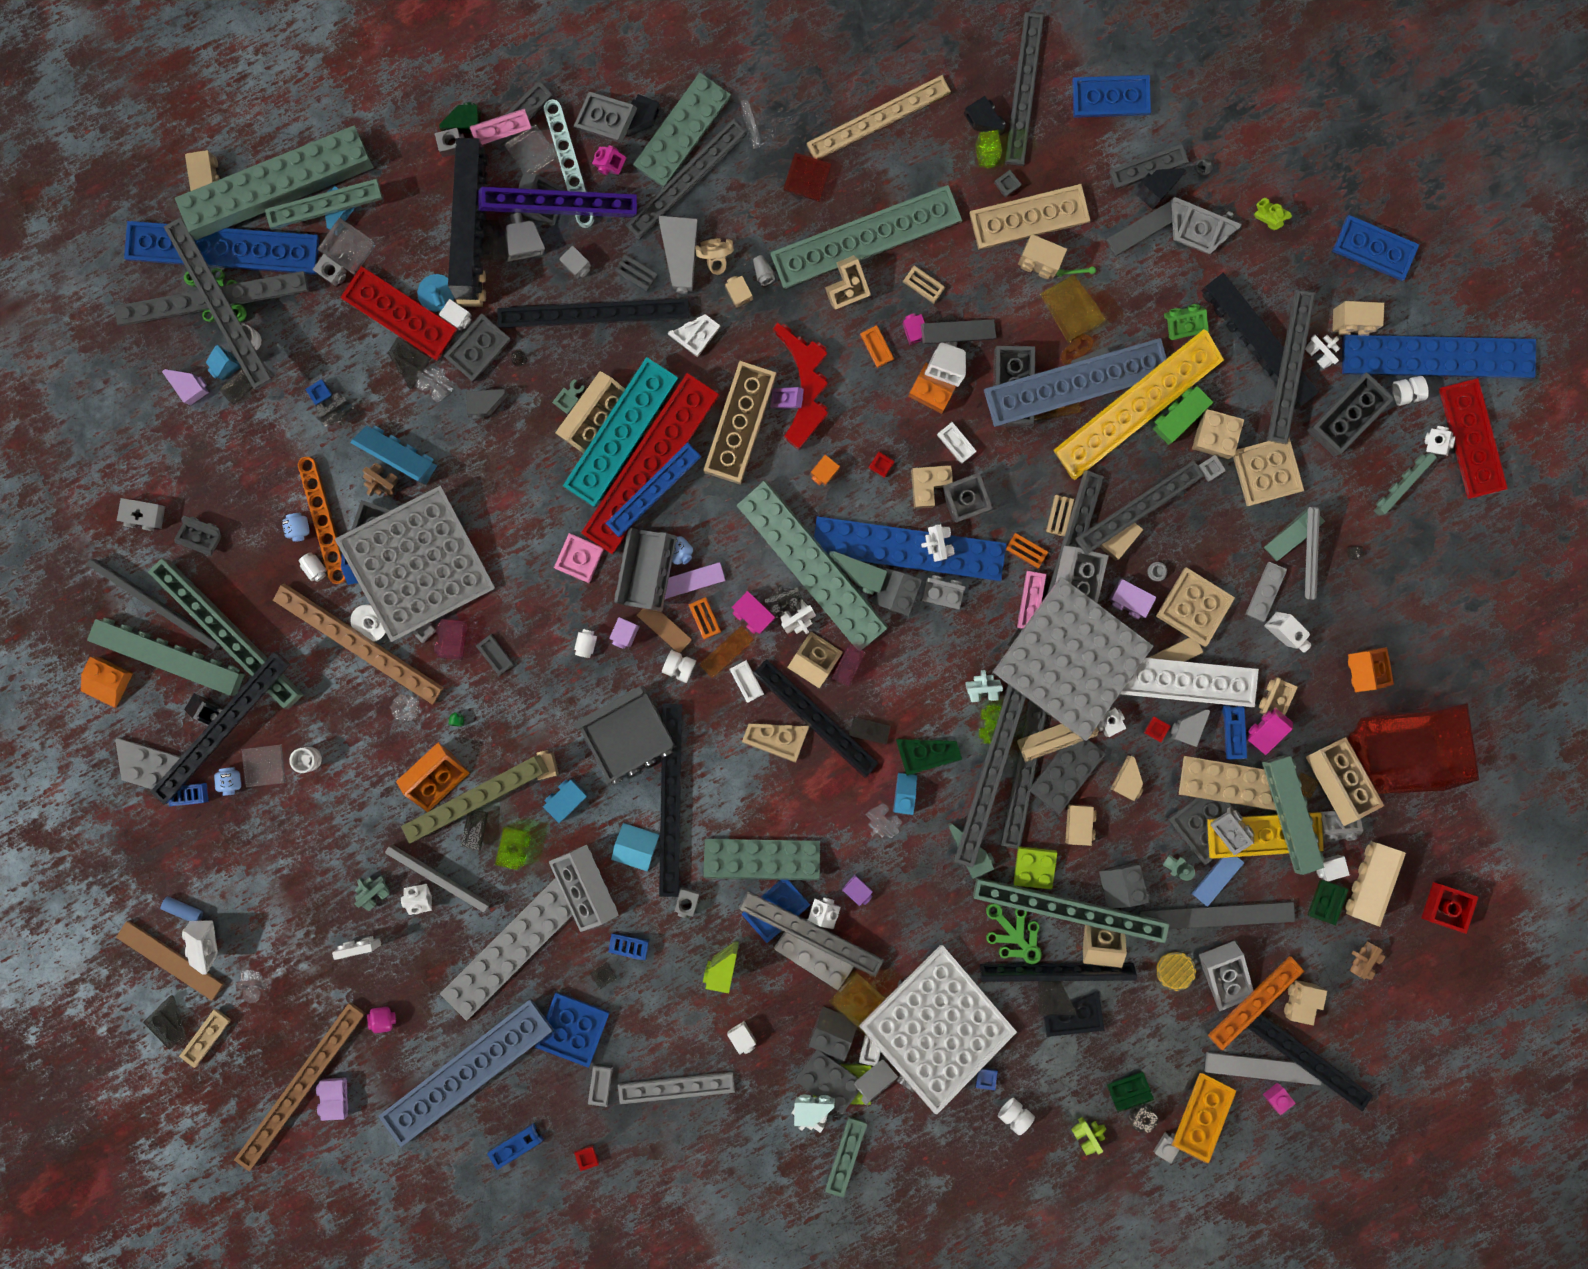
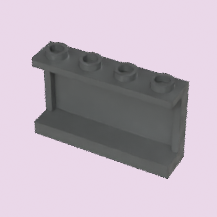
M635 528L628 529L617 590L615 591V603L662 612L677 536L663 532L657 533Z

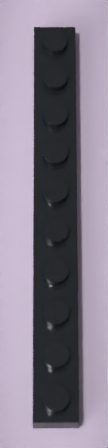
M688 298L497 308L499 329L690 319Z
M277 651L273 652L150 792L163 805L167 804L291 664Z
M663 704L662 721L676 747L671 749L673 751L672 754L664 758L662 757L659 897H679L682 704Z

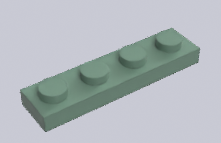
M1433 453L1421 454L1414 461L1416 463L1412 469L1408 468L1402 474L1403 479L1399 483H1394L1389 488L1390 493L1377 501V507L1373 511L1379 516L1386 514L1437 457Z
M848 1116L825 1192L844 1198L867 1126L866 1121Z

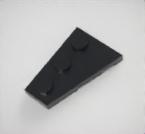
M1099 991L1043 1017L1046 1037L1105 1031Z

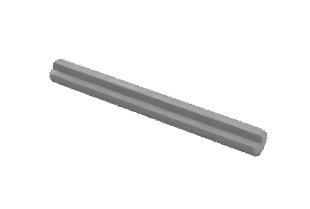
M1315 506L1308 508L1305 597L1307 599H1316L1320 509Z

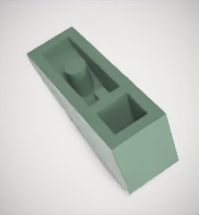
M1308 508L1263 547L1275 561L1281 559L1307 538ZM1321 516L1319 519V526H1321L1325 522V520Z
M830 551L829 556L857 586L863 588L862 592L873 595V592L880 593L887 573L886 570L835 551Z
M949 823V829L957 846H959L963 832L952 823ZM979 847L974 867L967 866V869L974 879L994 870L992 864H995L991 853L987 854L983 848Z

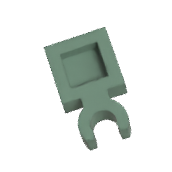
M576 379L571 381L569 390L563 388L552 402L567 415L579 401L576 397L577 394H581L585 390L583 385L580 389L574 388L577 383Z

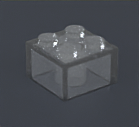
M338 218L318 247V250L355 276L376 244L362 232L341 218Z

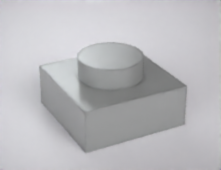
M1216 455L1198 465L1208 482L1226 471Z

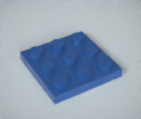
M556 992L546 1016V1020L554 1030L536 1043L535 1048L589 1068L610 1012Z

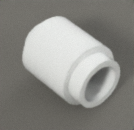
M310 552L299 559L301 569L311 581L315 580L318 582L326 576L325 572L327 570L316 555Z
M583 629L582 633L578 632L574 649L576 650L575 655L590 658L594 652L597 639L593 631Z

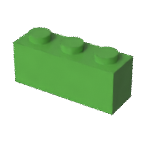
M1198 386L1194 389L1189 388L1181 395L1183 399L1179 403L1175 401L1168 408L1170 412L1166 416L1162 414L1155 421L1157 425L1153 430L1168 445L1177 439L1213 403Z

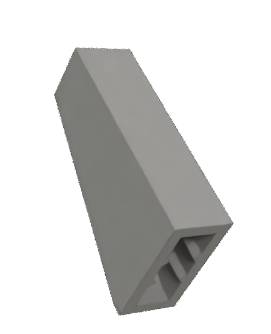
M659 216L673 290H677L676 292L680 294H687L688 291L693 292L698 220Z

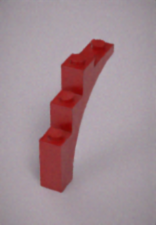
M777 323L773 328V332L784 342L792 354L798 368L801 388L804 389L802 406L798 408L792 425L784 435L786 441L797 450H800L828 416L827 407L819 401L818 403L815 402L828 384L826 382L827 378L822 373H815V370L827 357L826 347L820 342L815 343L812 341L807 347V342L800 336L796 338L791 334L792 330L787 325Z

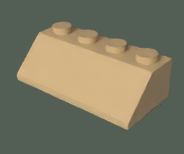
M599 371L555 433L584 454L625 391V388L610 376Z
M1346 737L1306 756L1308 763L1343 826L1357 821L1384 806Z
M1372 841L1370 845H1367L1365 849L1366 857L1358 869L1359 877L1352 886V897L1346 903V914L1376 926H1381L1406 854L1405 852Z

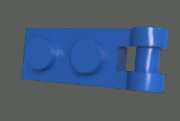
M1223 705L1226 759L1247 758L1244 706L1230 707V705ZM1237 714V720H1232L1231 715Z
M534 1123L488 1151L487 1155L497 1170L544 1140L541 1135H538ZM528 1134L532 1138L530 1142H527L525 1136Z

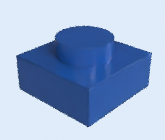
M322 379L305 389L316 406L333 397Z
M982 1068L977 1073L975 1087L995 1090L997 1069Z

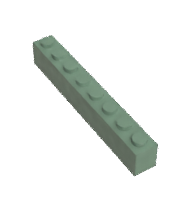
M104 617L103 620L95 619L87 641L227 695L235 696L238 693L245 675L239 672V668L231 665L225 667L221 665V661L213 658L210 660L204 659L203 654L195 651L191 654L186 652L187 648L175 644L173 647L168 645L169 641L161 638H157V640L150 638L151 634L139 631V633L132 631L133 627L121 624V626L114 624L115 620Z

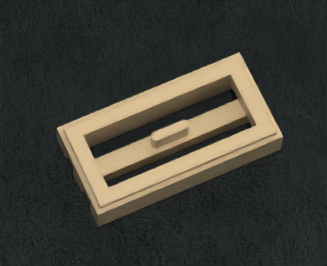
M915 265L903 280V283L933 304L945 289V286ZM913 273H917L939 289L938 292L913 275ZM911 278L935 296H931L929 293L921 289L919 286L911 282L909 279Z
M1059 495L1054 496L1046 529L1047 533L1065 537L1074 499ZM1059 500L1061 501V505L1056 521L1055 530H1052L1051 528L1054 520V515ZM1067 502V503H1068V506H1067V510H1066V515H1065V519H1064L1062 531L1060 532V531H1059V527H1060V523H1061V519H1062V515H1063L1065 503Z

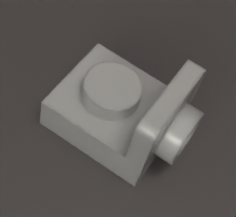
M1165 1132L1153 1152L1169 1163H1172L1179 1152V1149L1171 1146L1176 1134L1172 1133L1170 1135Z

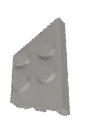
M1172 197L1173 240L1203 253L1211 254L1241 226L1240 223L1179 198Z
M116 738L115 740L121 779L149 789H153L180 758V756L121 738Z

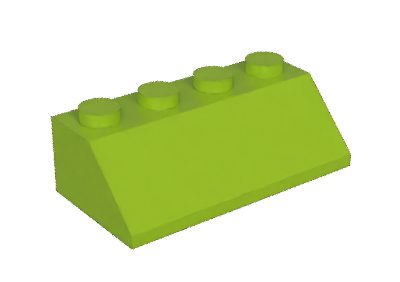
M738 941L733 942L715 954L712 961H708L703 978V983H706L705 989L729 993L739 945Z

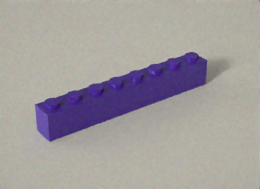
M481 187L478 191L479 211L632 218L637 214L636 194Z

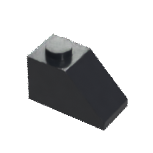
M194 693L184 710L193 719L210 725L224 708L210 699Z

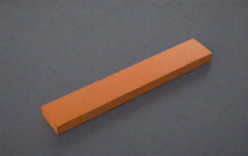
M1289 956L1208 1034L1210 1039L1223 1051L1304 970Z

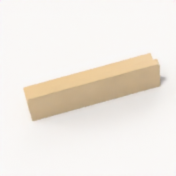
M1063 724L1019 739L1017 744L1024 761L1027 762L1084 740ZM1097 727L1088 739L1098 735L1099 730Z

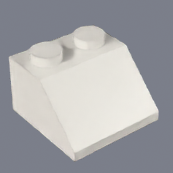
M213 920L189 921L186 928L182 931V938L186 943L185 956L188 957L190 966L201 974H207L218 955Z

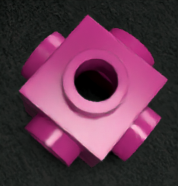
M608 145V147H599L594 155L592 164L604 175H619L626 157L619 153L617 148Z

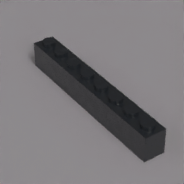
M1223 272L1201 290L1202 296L1208 303L1214 306L1215 313L1226 321L1227 328L1238 336L1239 343L1250 351L1251 358L1262 366L1263 373L1274 381V386L1277 389L1284 347ZM1302 370L1294 406L1295 409L1303 406L1319 393Z

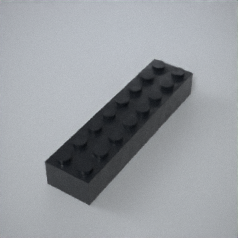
M456 138L448 287L456 300H479V293H482L480 275H483L481 257H484L482 238H485L483 220H486V211H479L478 191L481 187H485V184H488V174L485 170L486 166H489V156L485 154V146H482L479 138Z

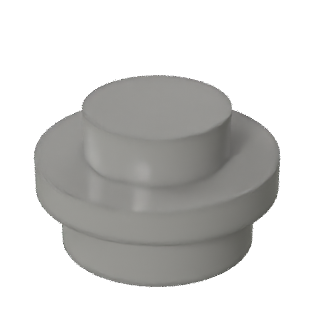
M1154 562L1148 567V576L1153 581H1161L1167 575V568L1161 562Z

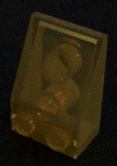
M1074 275L1040 293L1068 343L1102 325L1105 321L1094 300Z

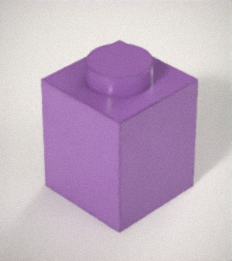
M856 874L842 888L859 906L862 903L866 905L873 897L871 895L872 889Z

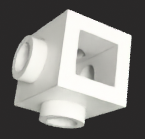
M1437 426V429H1431V432H1427L1425 444H1428L1426 450L1428 453L1448 456L1449 449L1453 448L1455 443L1453 433L1449 431V428ZM1442 437L1443 441L1437 443V440Z
M1114 707L1109 708L1097 725L1099 731H1103L1106 737L1126 729L1123 723L1125 718L1121 710H1117Z
M427 884L404 888L401 904L403 908H406L409 915L432 911V895Z
M823 897V900L814 899L808 921L820 927L834 929L841 907L835 905L834 900Z

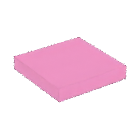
M569 533L554 568L590 583L604 549Z

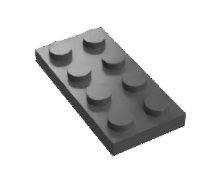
M1089 740L1060 749L1028 791L1057 814H1060L1106 753Z

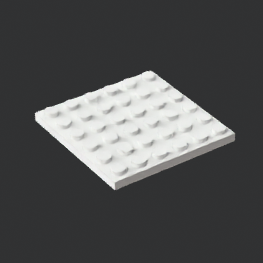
M940 945L859 1025L934 1114H938L1017 1033L943 945Z

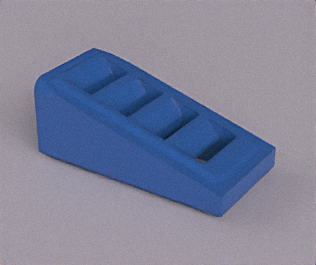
M207 783L184 785L177 792L178 801L174 802L173 797L169 801V806L209 802ZM195 788L198 790V799L195 796ZM188 789H191L192 800H189ZM181 790H184L185 801H182Z
M612 933L608 953L646 960L649 939ZM616 939H620L618 949H615ZM624 941H627L626 951L622 950ZM631 942L635 943L633 952H630ZM638 944H642L641 953H637Z

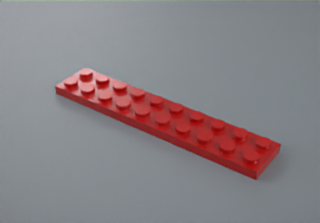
M686 373L581 533L614 555L626 537L628 530L621 537H618L608 527L606 522L689 442L719 397L718 393Z

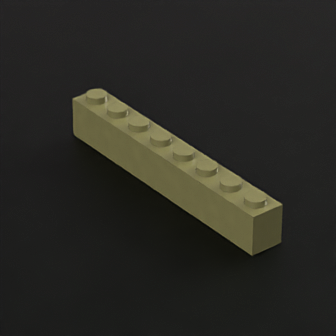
M541 755L534 756L402 825L401 828L410 844L544 775L549 770Z

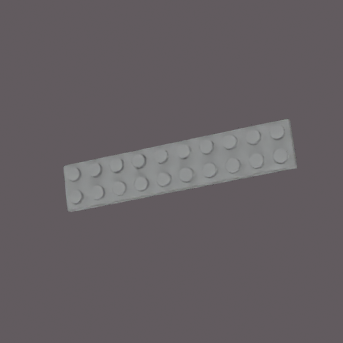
M556 878L440 993L466 1021L572 916Z

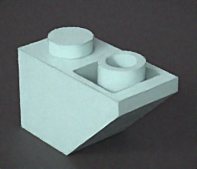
M807 1094L796 1097L794 1126L814 1127L834 1108L835 1098H831L828 1095H821L819 1098Z

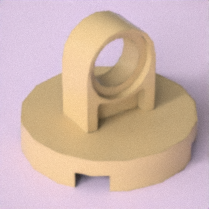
M720 238L700 242V247L696 245V256L707 259L708 268L713 274H722L726 269L725 256L734 251L732 240L726 239V242H721ZM716 260L721 261L722 266L714 270L712 268L713 262Z

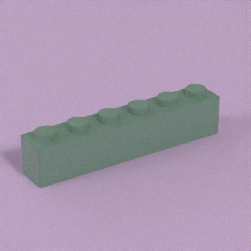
M1282 755L1262 762L1295 873L1304 875L1324 868V857L1317 845L1318 837L1312 828L1313 820L1306 808L1307 800L1301 791L1302 783L1295 771V761L1291 756Z

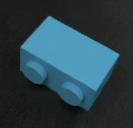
M566 779L558 786L560 790L555 795L551 793L544 800L546 804L543 808L558 823L562 822L588 796L574 779L570 781Z

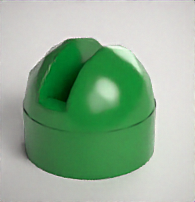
M452 713L449 717L448 725L464 726V716L461 713Z

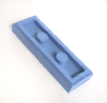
M1238 857L1221 858L1191 894L1208 907L1244 862Z

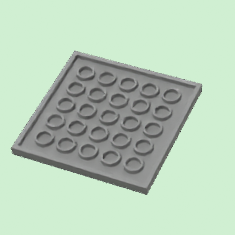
M441 486L335 538L337 545L391 642L495 589Z
M1060 577L993 670V673L1084 741H1087L1153 648V645L1063 577Z

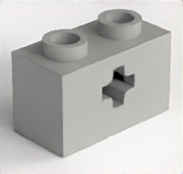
M121 498L117 521L124 522L123 526L135 528L136 525H142L143 530L154 531V528L162 529L166 506Z

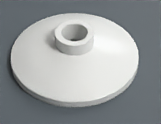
M361 605L353 611L351 615L352 628L372 641H377L385 635L386 632L371 605Z

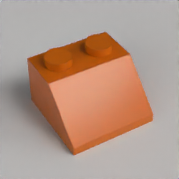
M925 363L908 397L942 414L956 386L924 375L929 365Z
M1387 647L1348 654V666L1351 669V682L1355 692L1377 690L1394 685Z
M89 657L81 674V692L117 708L133 673L100 657Z

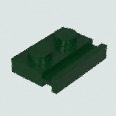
M1320 879L1307 915L1336 926L1349 889Z
M1143 1072L1107 1084L1117 1113L1154 1100Z

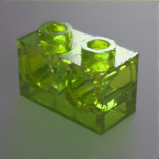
M994 130L979 133L975 143L979 167L992 168L996 166L995 164H998L1002 154L999 132Z
M985 705V708L981 709V720H984L983 728L980 727L979 739H982L981 743L990 744L991 739L988 737V732L991 729H995L997 720L993 721L990 718V713L993 710H997L1000 713L1002 706Z

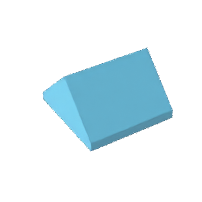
M623 823L615 842L611 860L648 871L660 835Z

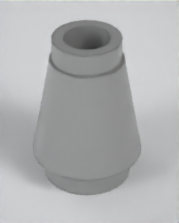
M763 255L755 257L753 262L757 281L763 286L772 283L775 280L774 271Z

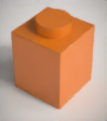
M824 455L810 474L813 476L811 479L819 486L821 484L826 486L840 469V466L827 455Z

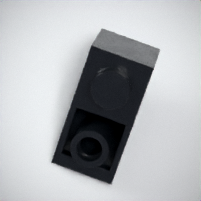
M639 94L636 100H632L631 104L637 110L626 136H632L654 126L661 109L659 102Z
M985 96L965 108L964 115L974 130L999 136L1004 133L1005 121L996 114L993 102L987 100Z

